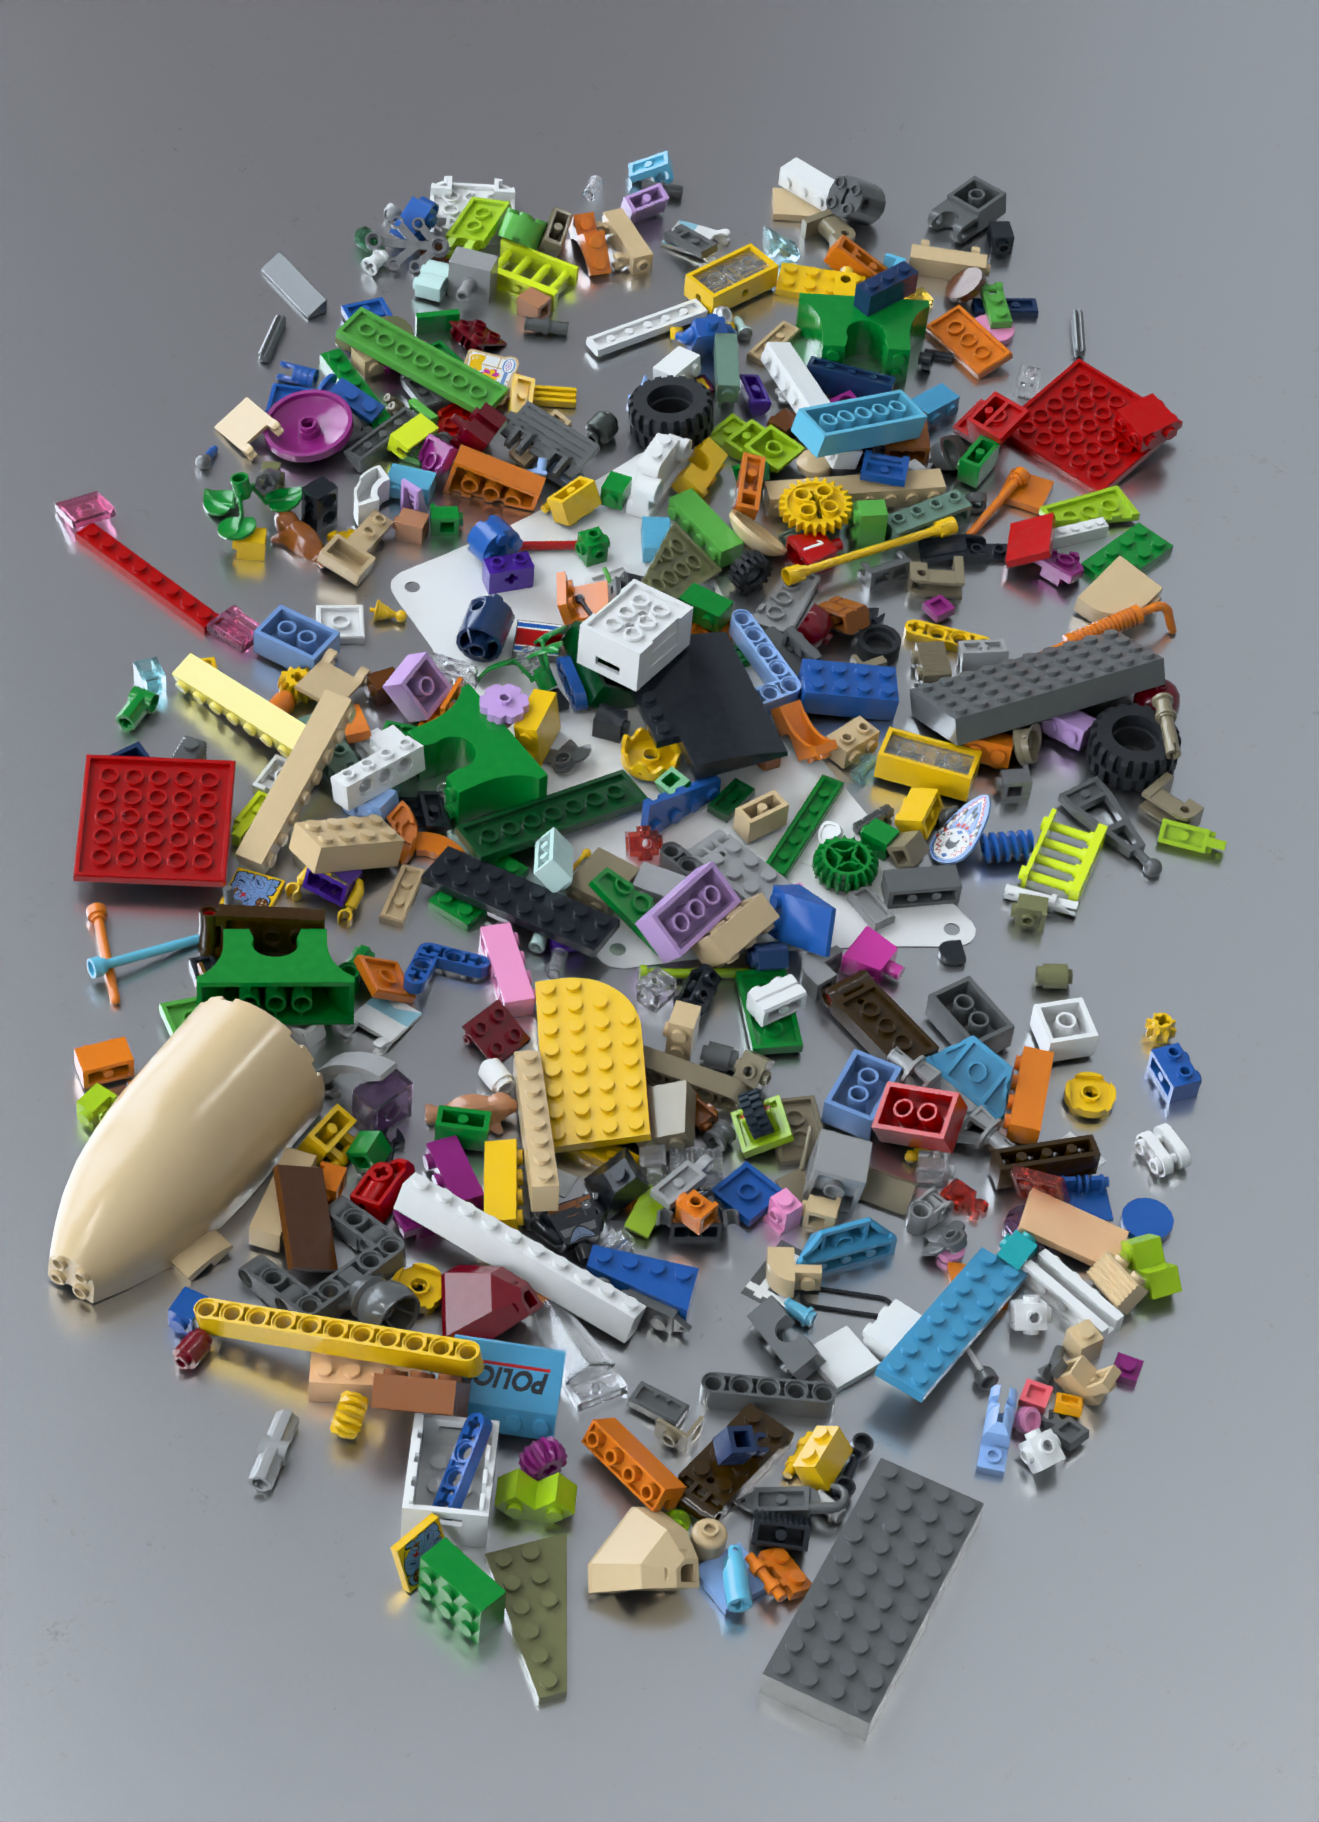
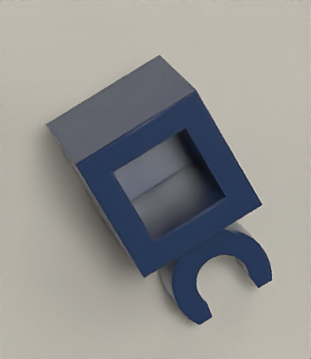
M752 1425L726 1426L713 1438L718 1465L744 1464L753 1455L763 1456L769 1451V1447H760L757 1441H762L766 1434L763 1432L754 1434Z

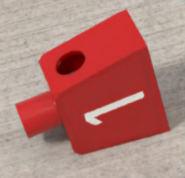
M809 532L807 535L802 533L787 537V552L785 555L793 565L808 566L836 557L837 552L843 551L844 546L840 538L829 540L821 532H818L816 536L813 535V532ZM828 568L815 573L820 575L832 568Z

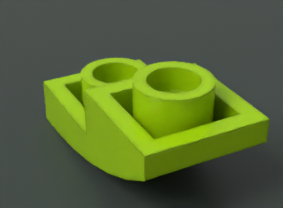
M650 1189L638 1198L624 1225V1229L648 1240L656 1225L657 1211L663 1208L661 1204L650 1196Z

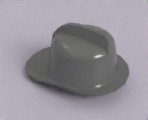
M944 436L931 447V458L927 462L934 463L937 469H941V472L957 470L956 466L959 459L968 450L965 443L958 436Z

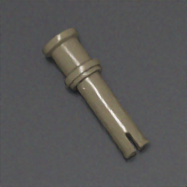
M1159 693L1152 698V705L1156 708L1155 720L1161 727L1166 758L1170 759L1172 756V760L1181 756L1174 723L1177 718L1176 711L1172 707L1174 700L1173 696L1169 693Z

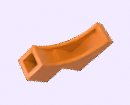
M594 212L573 215L569 227L570 239H574L580 246L589 277L612 273L604 230L597 231Z
M801 700L770 710L779 736L788 734L798 761L807 759V762L811 763L830 757V751L838 749L835 739L831 740L824 737L813 726L803 708Z

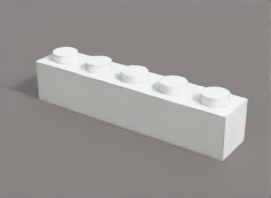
M1103 517L1057 527L1054 532L1052 549L1107 537L1109 525Z

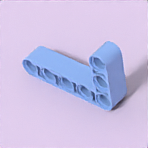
M745 609L735 610L732 613L728 633L764 682V685L755 689L770 716L772 715L771 709L798 700L801 682L753 615Z

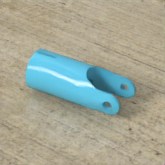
M733 1544L728 1548V1556L723 1559L724 1570L722 1577L727 1608L729 1611L737 1613L750 1609L753 1602L748 1569L743 1559L742 1549L738 1545Z

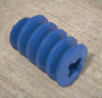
M1027 829L1025 833L1023 830H1017L1016 833L1008 831L1006 834L1000 831L997 835L994 832H989L987 836L985 833H982L980 838L981 852L987 863H991L992 856L995 857L997 863H1000L1001 855H1004L1006 862L1010 861L1011 855L1014 856L1015 861H1019L1020 854H1023L1025 860H1029L1030 853L1034 850V836L1031 829Z

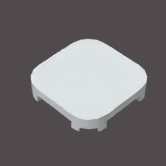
M444 176V181L436 184L432 183L430 200L439 205V211L436 215L438 221L430 231L435 236H442L446 239V234L472 197L509 201L512 209L515 210L514 187L510 188L502 184L503 179L495 178L494 185L454 183L452 182V176ZM500 227L488 245L501 243L502 238L498 236Z

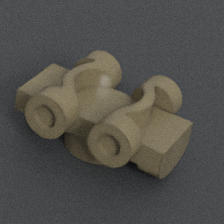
M389 393L383 397V400L388 405L386 410L391 416L405 407L402 401Z

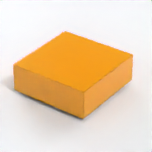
M1057 1392L1053 1412L1081 1418L1084 1398Z

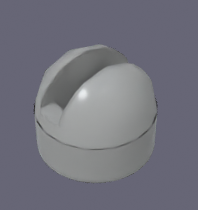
M389 203L384 210V217L386 220L391 221L393 216H400L402 211L393 203Z

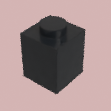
M601 703L593 719L592 736L620 743L623 734H628L631 722L627 721L628 710Z

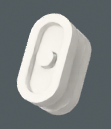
M1167 1123L1156 1126L1153 1129V1133L1147 1130L1136 1136L1134 1145L1137 1153L1145 1158L1151 1171L1159 1177L1173 1173L1174 1167L1177 1170H1181L1190 1166L1191 1156L1189 1150Z

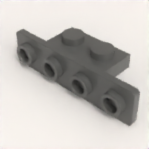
M792 625L784 630V635L775 626L764 630L797 678L803 658L821 660L822 655L819 650L813 647L805 639L804 635L798 632Z

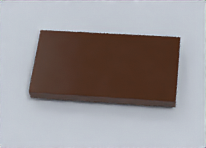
M280 1164L274 1166L273 1174L288 1271L336 1272L338 1265L323 1168Z

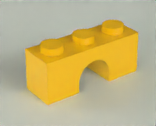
M710 437L706 438L695 447L687 459L691 464L678 473L670 486L678 494L692 488L703 499L708 493L707 488L716 481L717 477L715 475L725 467L723 462L728 454Z

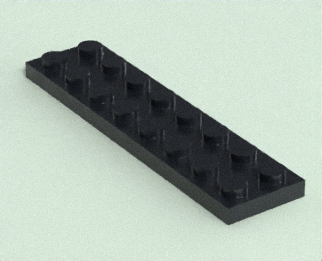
M450 846L446 847L421 876L422 884L595 958L620 927V919L557 892L552 893L548 888L485 861L480 862L477 858Z

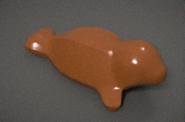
M291 510L276 512L274 520L278 534L271 537V543L285 546L300 558L317 563L321 569L325 568V566L317 562L319 553L324 548V545L315 530L304 521H300Z

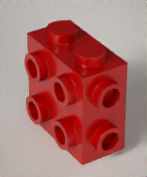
M1153 393L1116 411V429L1140 453L1177 436L1179 425L1177 416Z

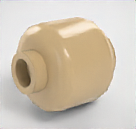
M705 1518L696 1522L691 1529L690 1540L698 1559L706 1561L721 1556L726 1550L728 1533L725 1526L716 1519Z

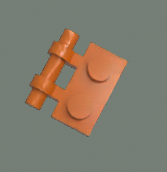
M773 1547L760 1551L758 1557L753 1552L745 1557V1561L750 1566L749 1571L754 1577H759L765 1585L764 1590L767 1594L774 1596L778 1602H782L786 1597L791 1601L805 1596L812 1584L785 1549Z

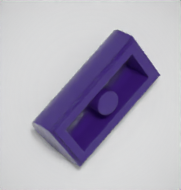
M739 374L740 391L750 413L754 416H761L767 413L772 403L759 375Z

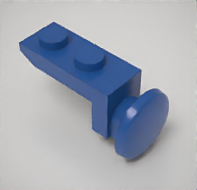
M333 373L327 375L317 388L318 390L337 394L347 402L354 415L371 424L385 409L384 405L343 377L336 383L337 375Z

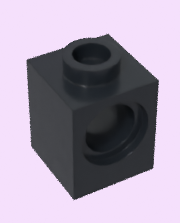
M1010 221L989 222L986 240L991 254H1012L1015 237Z

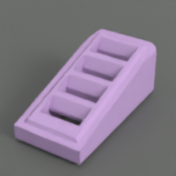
M406 479L401 480L400 512L404 507L428 513L422 489Z

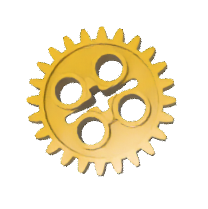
M806 477L804 483L798 479L797 485L790 483L789 489L784 488L783 494H780L778 510H780L779 516L783 517V523L788 522V528L796 526V532L804 530L805 535L813 532L814 536L821 532L825 536L827 530L835 533V527L841 530L842 524H848V519H851L853 512L852 496H848V490H843V485L835 486V481L827 483V478H824L821 482L817 477L814 478V481H810Z

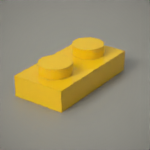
M514 373L511 381L508 413L509 411L517 413L527 401L533 403L535 378Z

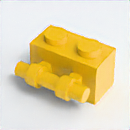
M582 476L577 477L548 497L546 503L541 506V510L544 513L551 511L554 522L566 526L576 524L579 519L586 514L592 513L596 507L602 504L595 480Z
M337 1103L306 1136L296 1150L317 1155L316 1166L327 1156L330 1159V1163L345 1167L349 1159L346 1152L358 1135L356 1134L353 1137L348 1131L357 1120ZM338 1142L344 1146L341 1151L335 1147Z
M816 1426L813 1432L807 1431L805 1436L798 1440L796 1451L787 1458L782 1475L786 1479H792L794 1474L797 1473L804 1486H810V1488L815 1490L829 1491L830 1485L836 1480L853 1449L839 1426Z

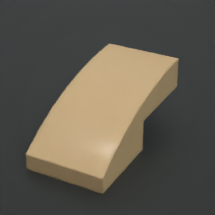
M213 1229L198 1238L171 1262L192 1282L210 1263L215 1266L233 1246L216 1229Z

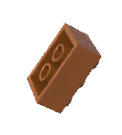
M384 1369L383 1374L374 1373L371 1407L389 1411L417 1412L467 1418L471 1384L462 1382L463 1377L456 1375L439 1374L438 1379H435V1374H428L426 1372L411 1371V1376H408V1372Z

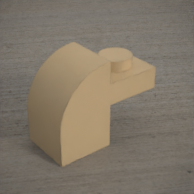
M767 1247L766 1280L770 1288L777 1294L794 1298V1290L820 1291L822 1265L795 1264L794 1247Z
M1084 1355L1066 1361L1067 1369L1057 1380L1054 1378V1381L1067 1394L1083 1397V1404L1096 1406L1101 1403L1106 1394L1116 1387L1117 1383L1115 1381L1121 1374V1371L1115 1364L1097 1370Z

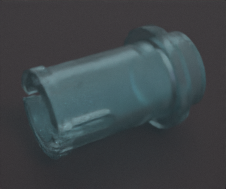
M872 753L863 754L860 757V762L850 771L851 778L858 783L862 782L870 771L875 770L876 756Z

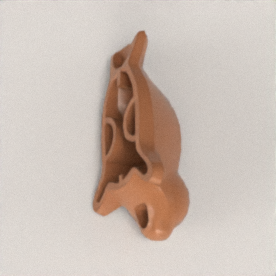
M497 1092L491 1096L466 1094L453 1099L445 1105L491 1111L490 1132L497 1136L503 1133L500 1122L516 1112L518 1108L517 1101L504 1092ZM425 1104V1120L427 1125H434L436 1123L438 1106Z

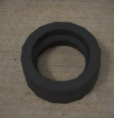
M870 624V626L860 630L858 633L856 654L862 662L883 655L887 660V666H889L899 657L901 637L894 628L888 625ZM869 641H882L891 648L877 650L869 647L866 643Z

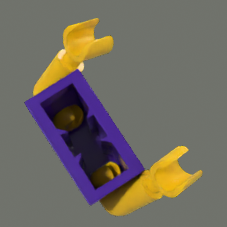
M306 866L297 876V882H290L286 885V895L289 897L293 893V901L297 902L302 897L300 888L303 887L340 907L345 906L346 909L338 912L337 923L339 925L340 921L346 918L348 919L346 928H350L353 922L352 911H356L364 895V882L361 880L363 872L362 870L314 874Z

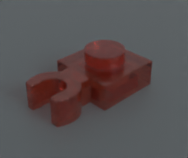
M955 1178L940 1192V1196L947 1201L951 1200L955 1204V1211L961 1213L965 1209L973 1220L978 1221L980 1218V1212L976 1209H980L985 1213L988 1211L989 1204L983 1199H976L977 1191L958 1178Z

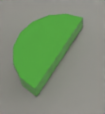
M416 398L408 400L410 410H414L417 414L422 413L436 426L438 425V415Z

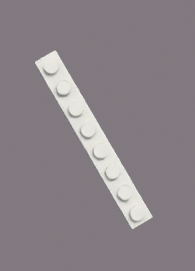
M767 342L760 360L796 414L800 408L830 403L790 342ZM859 449L825 456L832 469H856L863 450Z

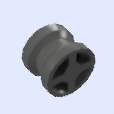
M718 1120L713 1125V1128L703 1135L706 1146L718 1154L727 1148V1144H731L736 1139V1132L733 1127L723 1120Z

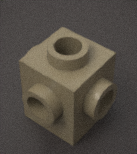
M745 1050L742 1058H738L734 1065L733 1071L735 1074L733 1077L744 1082L748 1091L755 1088L762 1090L764 1086L766 1087L772 1078V1072L770 1071L775 1061L752 1050Z

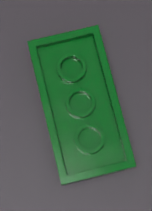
M1138 522L1081 564L1084 573L1093 580L1098 578L1119 556L1144 573L1172 552L1173 545Z
M509 855L487 862L522 878L529 875V868ZM438 891L428 900L429 909L465 931L471 929L487 914V911L441 891Z
M744 970L735 972V981L750 1050L761 1055L803 1051V1042L796 1012L761 1027L755 1020V1017L746 1009L747 993L753 987H762L778 976H787L786 970L760 972Z

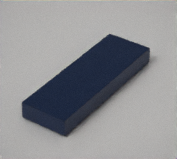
M973 298L972 309L974 318L986 314L982 299ZM1006 298L1012 318H1038L1039 311L1036 298Z

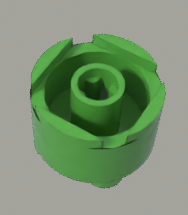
M508 207L498 236L537 251L548 223L537 218L535 220L532 218L533 216Z

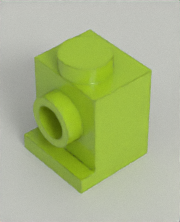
M96 1083L76 1101L77 1119L83 1125L94 1129L117 1099V1095Z

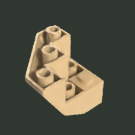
M631 1507L587 1564L589 1593L613 1594L626 1591H683L700 1588L699 1561L687 1530L663 1511L652 1512L648 1507Z

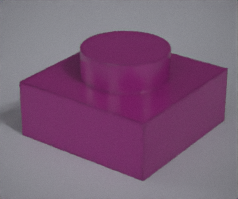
M941 594L923 602L922 610L936 623L955 614V607Z
M1118 1352L1114 1364L1121 1371V1374L1116 1382L1135 1388L1144 1361Z

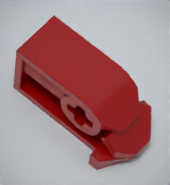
M397 1158L390 1162H378L372 1165L350 1194V1201L384 1224L394 1210L393 1208L402 1184L415 1173L414 1165L402 1158Z

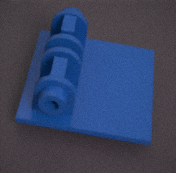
M1099 1174V1176H1091L1089 1178L1088 1175H1084L1083 1179H1081L1080 1175H1076V1178L1075 1176H1060V1178L1052 1180L1057 1199L1105 1221L1114 1220L1106 1188L1109 1187L1108 1176L1104 1177L1103 1174Z

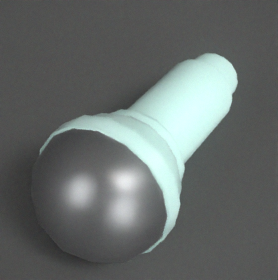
M735 316L734 323L738 329L739 339L743 341L749 340L753 335L752 329L744 324L742 318Z

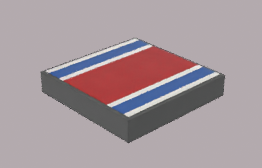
M517 620L512 658L527 660L526 657L542 649L540 642L534 645L533 642L545 633L564 625ZM563 635L551 636L545 643V646L561 641ZM561 647L558 654H547L549 663H556L557 657H560ZM536 656L530 660L539 661V658Z

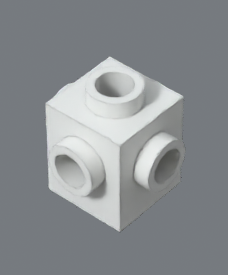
M1023 1295V1299H1010V1327L1015 1331H1023L1025 1335H1038L1039 1330H1047V1323L1051 1322V1307L1047 1306V1302L1043 1299H1039V1295Z
M1037 1428L1025 1434L1026 1440L1017 1444L1020 1449L1021 1459L1028 1465L1032 1474L1038 1473L1066 1459L1061 1449L1060 1439L1053 1433L1051 1428L1041 1432L1040 1428Z

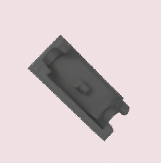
M900 550L896 552L900 559L897 557L893 561L881 563L874 567H870L867 562H861L860 564L864 570L862 568L858 569L857 575L867 588L872 590L907 579L909 564L912 560Z

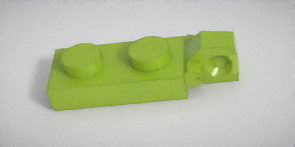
M1164 818L1157 840L1160 843L1210 854L1212 848L1225 851L1227 841L1215 839L1216 832H1212L1209 829Z

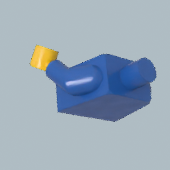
M711 313L706 318L694 319L691 326L684 332L683 327H670V340L676 339L678 342L686 345V349L700 356L713 355L715 333L737 334L735 323L726 324L724 317Z

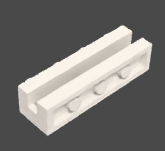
M1045 1248L1038 1254L1036 1262L1029 1260L1023 1265L1022 1270L1028 1273L1023 1284L1034 1294L1039 1295L1040 1299L1047 1302V1305L1071 1326L1090 1319L1104 1337L1103 1344L1120 1332L1124 1318L1121 1311L1103 1298L1098 1290L1083 1281L1078 1273L1073 1272L1062 1263L1058 1256L1053 1255Z

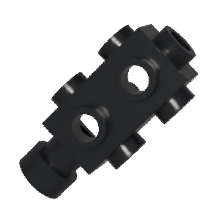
M701 964L699 968L691 970L688 978L683 980V987L679 995L674 997L673 1004L675 1005L676 1000L701 1006L700 1016H702L708 1010V1005L716 994L717 987L722 978L710 964Z

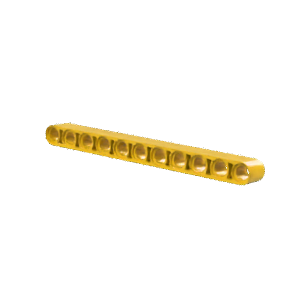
M214 1298L200 1299L196 1302L193 1309L199 1328L209 1335L466 1378L477 1377L484 1370L480 1347L471 1340Z

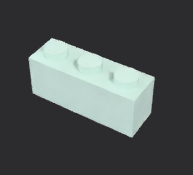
M555 827L535 842L534 875L552 893L565 890L573 880L574 847Z

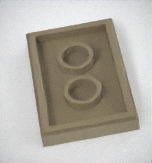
M815 1095L781 1098L794 1141L774 1148L779 1167L800 1165L808 1126L812 1125L813 1132L806 1159V1164H808L820 1131L824 1129Z

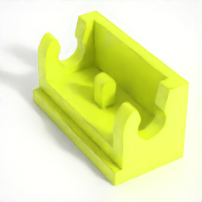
M420 413L390 434L387 450L392 451L399 458L405 459L407 455L402 451L409 453L413 447L425 440L429 433L432 435L437 433L439 427Z

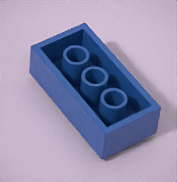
M802 659L798 679L801 682L799 700H801L806 713L858 717L860 715L866 719L894 720L899 704L896 667Z

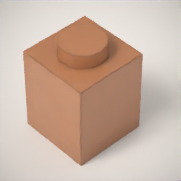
M530 287L517 297V315L523 318L528 316L545 319L551 313L552 298Z
M403 507L399 516L396 515L392 527L395 529V539L422 546L429 531V514Z

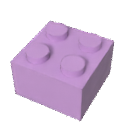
M422 652L407 655L382 687L409 722L428 720L450 692L452 685L428 653Z

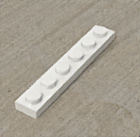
M695 298L587 337L586 345L597 357L668 332L670 327H682L692 323L696 318H706L708 310Z

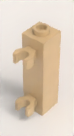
M623 208L603 212L602 222L596 221L597 231L604 230L606 237L616 250L613 257L617 262L612 263L614 269L621 270L627 266L632 275L652 271L653 253Z
M921 239V245L912 244L909 265L916 269L920 276L951 280L960 271L976 267L980 268L986 277H989L991 264H987L988 255L979 254L980 247L972 246L971 252L931 247L929 246L930 240Z

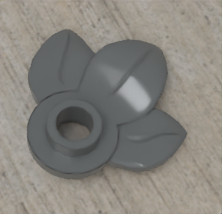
M569 739L559 750L550 749L545 761L552 765L555 772L568 773L575 767L576 763L585 760L590 755L591 745L587 744L578 748L576 743Z
M954 1220L948 1226L936 1225L928 1229L925 1237L929 1243L921 1250V1255L935 1256L945 1250H948L950 1253H957L964 1249L967 1245V1234L964 1231L965 1224L960 1220Z

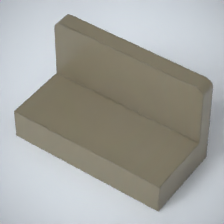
M869 1166L866 1185L860 1200L905 1215L908 1212L913 1195L917 1193L919 1183Z

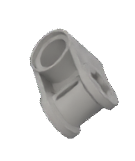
M935 1187L929 1188L921 1197L910 1204L905 1223L906 1229L914 1235L925 1234L928 1229L945 1220L953 1211L955 1204L951 1200L947 1201L940 1196Z

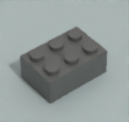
M970 976L928 995L925 1015L951 1045H956L974 1035L995 1053L1011 1046L1015 1026Z

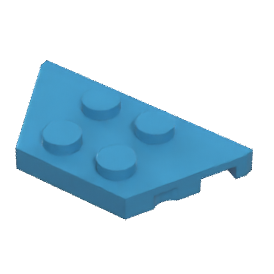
M974 1035L956 1045L945 1048L941 1052L926 1057V1062L941 1071V1076L978 1107L982 1105L995 1119L1000 1118L1003 1121L1015 1069Z

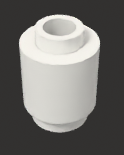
M498 1058L487 1059L480 1065L478 1075L494 1094L497 1092L509 1094L514 1089L513 1075Z

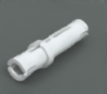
M1006 884L1003 899L1018 901L1019 893L1049 898L1048 912L1054 913L1056 911L1076 917L1079 901L1060 898L1058 894L1054 893L1048 895Z

